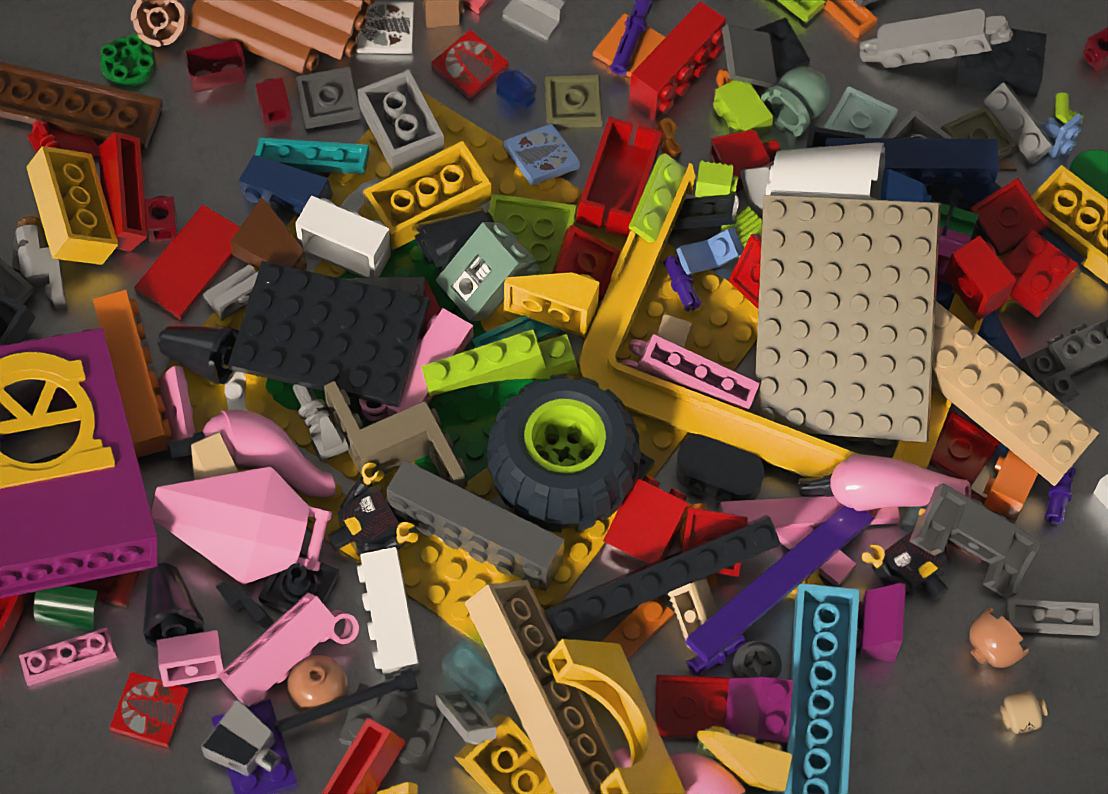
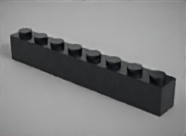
M765 515L544 608V612L556 639H559L782 544L770 516Z

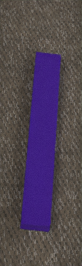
M843 505L689 635L685 643L701 659L708 663L793 591L799 583L806 580L868 527L874 517L866 510L856 511L854 508Z

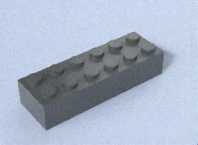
M403 460L386 488L388 505L398 522L403 523L407 521L414 524L422 534L426 536L434 535L442 539L448 547L456 550L460 548L468 552L474 560L481 563L486 561L496 566V569L506 576L514 575L522 580H528L532 589L537 590L540 588L547 591L563 563V538L406 460Z

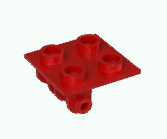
M36 120L32 124V133L26 135L36 153L44 146L92 154L93 159L99 156L98 146L93 138L49 128L47 122L42 120Z

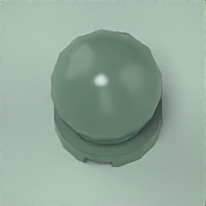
M799 66L786 72L777 86L770 87L762 94L761 100L773 116L772 125L782 133L789 130L793 132L794 137H797L809 127L811 120L824 113L830 102L831 90L830 83L823 73L814 67Z

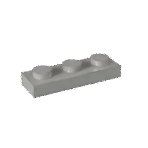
M1003 82L983 100L1030 163H1037L1054 147L1053 142L1007 83Z
M1008 599L1007 621L1017 632L1098 636L1100 632L1099 603Z
M465 690L436 694V706L466 743L481 744L485 740L496 739L497 727Z

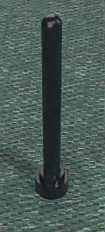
M410 666L398 670V674L393 675V679L281 719L274 724V729L276 732L282 733L396 690L399 692L405 691L406 693L417 690L418 685Z

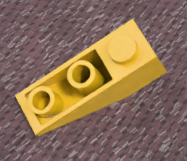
M712 726L711 731H698L697 737L742 783L769 791H785L793 754L781 751V745L770 742H763V745L756 744L755 737L738 734L736 738L729 735L730 730Z

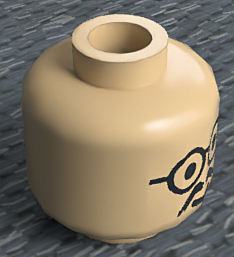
M1031 690L1008 695L1004 699V705H1000L1006 729L1011 728L1016 734L1041 728L1043 724L1042 717L1048 715L1043 697L1037 699L1035 693Z

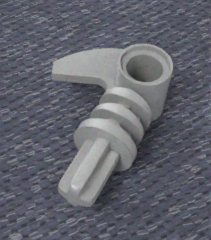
M294 385L293 391L301 405L298 414L301 419L305 420L306 427L310 428L308 431L311 435V442L319 460L323 462L348 451L349 448L340 427H335L333 420L330 419L331 416L326 410L327 404L325 400L317 399L312 388Z

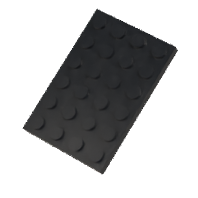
M262 261L228 367L233 371L325 391V385L335 381L339 390L344 389L349 397L399 408L429 309L430 299L429 297Z

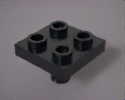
M300 553L299 557L306 558L307 555ZM323 562L320 564L319 571L306 569L304 565L300 567V563H294L288 569L269 576L258 597L259 602L286 613L301 598L310 593L317 596L325 604L340 575V571Z

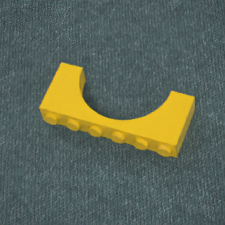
M562 639L546 657L556 682L579 688L601 702L617 719L629 742L631 764L628 767L615 769L600 786L603 794H686L620 643Z

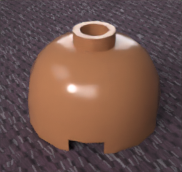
M137 0L132 8L131 22L134 23V28L138 33L137 36L147 44L154 46L168 45L179 39L186 30L188 23L187 8L182 0Z
M987 607L971 625L969 636L970 642L974 647L971 650V654L982 665L988 662L993 667L999 668L1013 666L1029 653V649L1026 646L1021 648L1019 642L1023 638L1003 616L997 620L992 615L994 609Z
M310 655L292 667L287 680L288 697L292 706L301 713L346 696L348 693V678L342 666L333 658L325 655Z

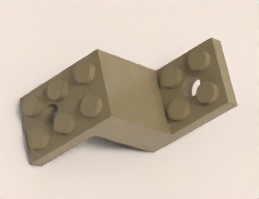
M335 381L324 386L327 411L335 427H340L349 448L348 452L361 477H363L362 468L366 463H376V466L372 469V476H374L378 470L386 474L398 469L403 460L411 463L429 455L442 479L464 490L468 486L464 476L467 474V469L462 459L455 458L452 452L454 445L450 436L447 433L443 435L439 428L441 421L436 410H430L425 401L363 428L358 414L352 415L348 407L351 405L346 391L344 389L339 390Z

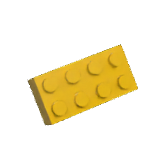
M461 141L363 190L364 207L372 220L380 221L389 228L390 248L394 250L415 239L414 236L419 234V232L413 231L412 227L417 223L471 211L491 201V183L464 142Z
M42 146L28 164L27 171L52 258L103 265L119 244L92 154Z
M1061 165L1031 197L1049 222L1050 226L1048 227L1086 259L1083 266L1108 284V200Z

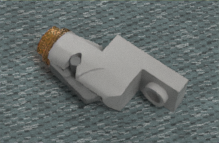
M34 216L23 217L18 220V225L15 228L12 268L16 272L21 273V276L34 288L45 287L47 301H53L56 311L66 310L67 302L61 259L52 258L40 219Z

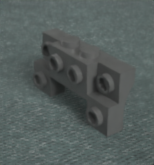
M1108 320L1089 327L1084 323L1070 331L1071 335L1065 338L1063 334L1051 338L1047 341L1048 347L1024 357L1017 363L1018 367L1061 403L1073 400L1080 394L1070 377L1108 359Z
M945 483L934 488L926 512L919 515L910 538L911 543L932 555L942 553L949 539L988 562L990 565L983 585L1005 598L1017 595L1024 574L1037 554L1041 543L1039 539L1008 522L1005 516L993 513L983 507L980 501L966 497Z

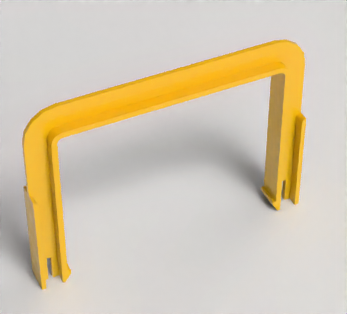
M689 163L657 240L649 243L632 230L630 231L611 275V282L583 344L579 362L581 374L583 377L596 381L600 389L604 391L610 389L623 402L626 409L689 433L704 435L753 453L760 460L807 478L823 477L826 473H833L834 468L844 459L858 453L617 362L686 196L693 193L696 177L693 164ZM955 293L949 312L978 334L983 319L978 321ZM933 386L931 389L929 441L899 440L892 459L902 460L927 469L952 404L950 400Z

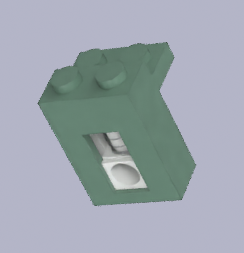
M482 222L436 279V282L470 321L487 320L504 299V282L506 277L539 275L542 271L535 263L536 259L517 243L518 238L500 222Z

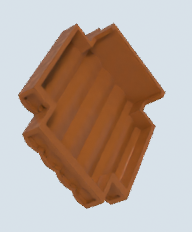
M196 0L190 11L187 24L227 42L236 41L241 45V48L301 74H311L319 63V51L343 61H349L350 57L355 55L358 48V36L360 31H363L367 25V12L375 0Z

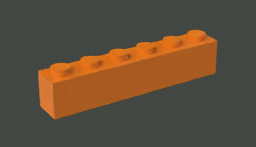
M127 290L95 298L93 303L99 326L104 330L136 457L139 458L166 450L167 437L172 436V431L168 419H162L161 413L165 412L166 409L161 394L156 396L154 389L159 387V382L155 370H149L148 364L153 363L149 347H143L142 340L147 339L142 322L137 323L136 316L140 315L136 299L130 300Z

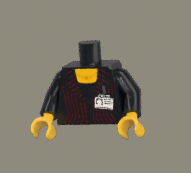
M366 463L363 466V477L358 479L340 505L338 521L341 528L328 534L329 541L335 550L351 544L356 554L360 556V554L396 547L398 551L405 545V541L413 543L418 540V534H408V531L414 527V524L408 522L399 524L377 484L372 486V481H380L384 477L383 471L379 470L372 476V469L376 466V463Z
M921 508L919 515L924 514L926 510ZM911 531L885 551L879 545H870L874 552L873 557L869 552H863V561L873 563L872 569L884 587L898 583L905 584V592L909 596H914L925 588L934 600L940 598L948 590V587L939 578L944 574L947 567V545L942 553L932 555L910 542L913 533Z

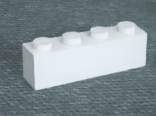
M396 547L360 554L362 564L357 565L360 583L365 582L367 593H363L362 597L365 611L371 610L372 622H367L370 639H376L378 650L373 651L376 669H382L385 677L398 674V670L408 666L411 667L412 671L421 670L400 557Z

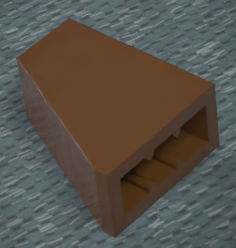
M261 198L231 239L232 255L258 269L261 262L264 261L306 270L307 263L303 248L267 201Z

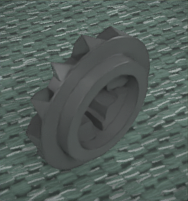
M751 641L742 645L737 650L733 660V669L737 678H778L782 669V661L778 651L770 644L762 641ZM755 655L759 659L760 664L766 665L762 667L760 675L757 674L755 668L748 666L753 664Z

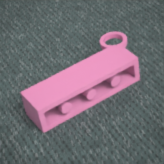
M444 308L438 316L434 315L427 325V333L423 339L419 338L399 408L382 404L380 407L372 409L366 406L369 401L359 399L364 418L376 423L424 401L428 405L434 396H430L421 366L462 353L474 336L473 325ZM384 411V413L381 414L380 416H371V415L380 414V413H382V412Z
M654 334L648 342L637 339L630 341L628 348L632 353L641 357L639 363L628 359L621 362L623 365L744 411L750 409L760 384Z
M307 593L218 676L240 702L248 707L252 704L256 705L266 697V691L274 683L278 684L290 674L289 670L297 662L309 657L313 652L311 649L319 642H324L328 639L340 644L352 642L359 632L358 621L354 616L341 610L329 611L317 596ZM344 618L345 628L342 633L336 635L334 626L338 620ZM353 625L352 633L348 637H346L350 633L351 626Z

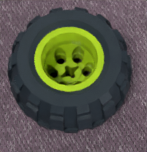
M567 374L552 375L549 381L540 383L537 379L520 389L517 397L512 396L508 399L496 416V423L490 430L488 467L494 481V488L505 505H508L510 508L514 507V512L517 516L533 524L543 525L547 531L561 533L562 529L575 528L577 532L593 527L599 519L603 521L608 519L622 506L623 499L629 491L633 490L635 481L638 478L641 450L639 446V433L631 414L629 415L625 411L623 402L610 389L604 391L599 388L596 381L583 376L580 380L567 378ZM573 438L578 440L579 443L571 444L568 440ZM555 439L558 443L550 445L547 441ZM582 455L589 456L585 461L580 458Z

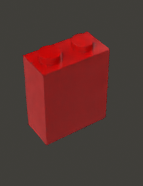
M646 475L643 480L637 478L633 490L629 491L623 499V504L618 509L603 542L651 564L667 557L686 519L688 507L692 505L685 501L687 495L671 488L670 492L667 493L659 489L660 482Z

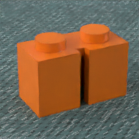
M1009 450L1006 458L1000 456L993 472L998 474L996 479L990 477L984 488L983 493L988 496L983 506L1016 521L1038 472Z

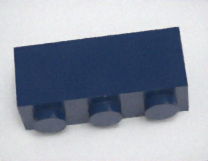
M256 155L252 156L238 180L243 196L247 200L257 203L262 198L272 208L295 213L298 217L311 195L319 199L325 198L331 200L333 196L328 178Z

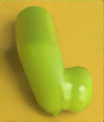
M1061 92L1056 94L1055 115L1065 125L1079 111L1073 112L1070 110V96L1068 93ZM1081 112L1080 114L1083 116V120L1081 122L1082 125L1084 123L1085 118L1083 113Z

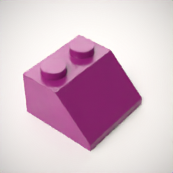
M898 583L865 591L863 600L859 601L858 619L861 622L860 630L857 629L856 648H859V659L895 662L903 639L905 584Z
M767 677L729 678L725 729L730 730V733L735 734L736 737L738 734L755 737L756 744L770 742L786 746L789 738L793 680Z

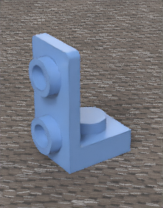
M1080 113L1064 126H1061L1052 117L1040 126L1054 144V147L1047 153L1053 160L1062 153L1067 155L1076 146L1075 139L1082 130L1080 125L1083 116Z
M730 228L708 240L681 246L676 251L685 273L689 275L723 266L740 257L743 247L735 228Z

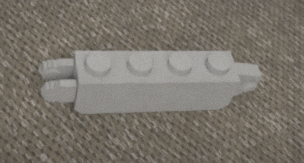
M978 8L884 24L878 29V38L860 43V57L863 62L882 61L885 68L924 63L931 60L949 59L956 56L992 51V45L1008 42V40H1011L1013 33L1010 27H1007L1008 22L1005 16L987 17L986 13Z

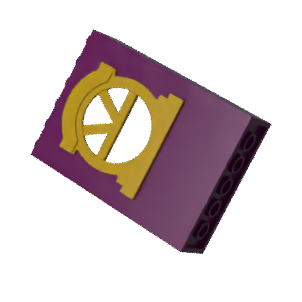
M103 328L95 330L86 329L82 332L67 335L58 334L50 338L31 339L11 345H0V403L17 418L0 422V435L81 420L80 431L74 444L67 452L54 460L36 464L23 463L13 460L0 452V598L157 567V534ZM29 379L44 380L46 382L32 416L4 391L6 386ZM58 387L64 389L77 405L73 409L47 413Z

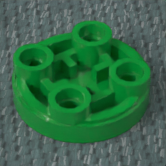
M137 34L118 38L101 48L100 66L103 76L114 86L120 88L141 86L153 76L156 70V57L152 47L141 40Z
M1092 149L1078 154L1073 159L1069 171L1108 200V152Z

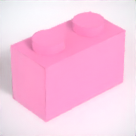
M218 630L157 640L159 668L163 687L219 678L218 675L224 670Z

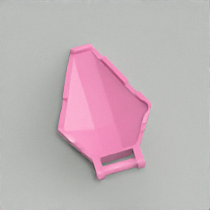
M271 466L156 487L150 510L153 520L242 584L286 570L294 563H300V567L304 565L306 569L319 571L321 562L318 559L327 521H331L333 513L308 506ZM308 516L316 519L307 557L303 558L299 557Z

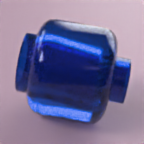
M508 69L498 77L496 81V94L510 109H527L535 102L537 85L523 70Z

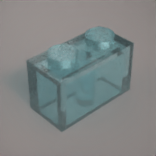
M465 639L442 659L443 672L461 690H465L485 713L507 693L496 669Z

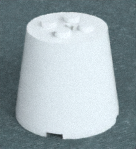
M876 142L777 151L774 165H771L770 181H767L766 195L880 200L883 171L885 169L884 143Z

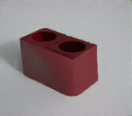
M236 41L185 51L187 57L186 64L194 92L246 81L244 56L241 45ZM229 64H234L239 67L222 71L223 67ZM201 70H208L211 72V74L195 76V74Z

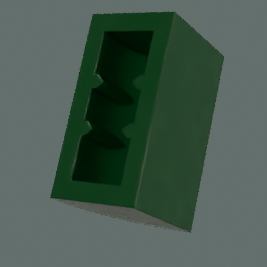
M70 586L44 589L35 593L34 618L37 623L93 632L96 630L102 602L98 591Z

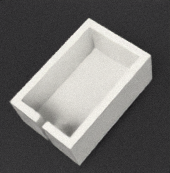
M311 195L296 221L298 243L303 248L304 253L360 277L379 278L391 257L389 228L380 221H371L361 217L354 210H345L335 206L328 199H319Z

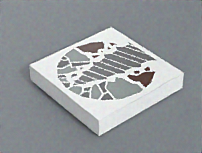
M374 2L370 5L367 12V25L363 31H360L358 36L357 53L412 54L414 3Z

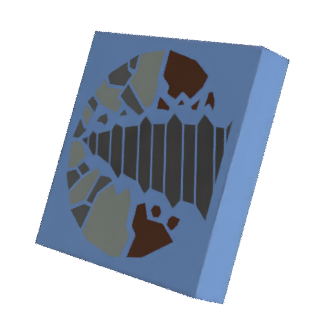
M552 123L504 140V149L531 186L574 171L580 167L581 162Z

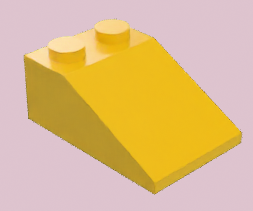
M572 272L506 277L504 282V310L585 338L598 308L600 282L595 281L589 275H578Z
M497 714L491 720L497 727L496 739L485 740L481 744L467 743L454 756L472 778L489 794H556L540 759L536 755L532 742L508 715Z

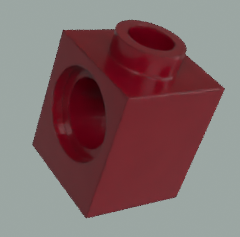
M1108 27L1087 38L1083 50L1085 60L1088 64L1093 65L1098 73L1108 68Z
M269 78L255 83L264 125L292 120L290 103L283 78Z
M155 196L151 199H145L147 232L150 243L172 241L178 234L174 197ZM160 215H166L163 219H157Z

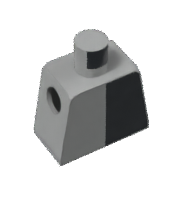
M238 700L234 702L201 746L206 758L246 776H249L257 765L272 773L281 761V756L270 750L274 743L271 730Z

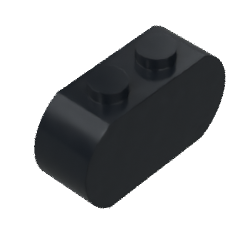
M696 435L687 439L678 451L676 476L680 484L691 493L715 498L718 503L755 500L761 490L764 467L760 458L753 453L704 435Z

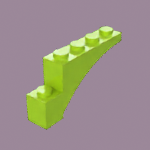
M533 329L421 366L430 396L488 382L514 379H550L552 375L567 374V377L580 373L567 334L539 343Z

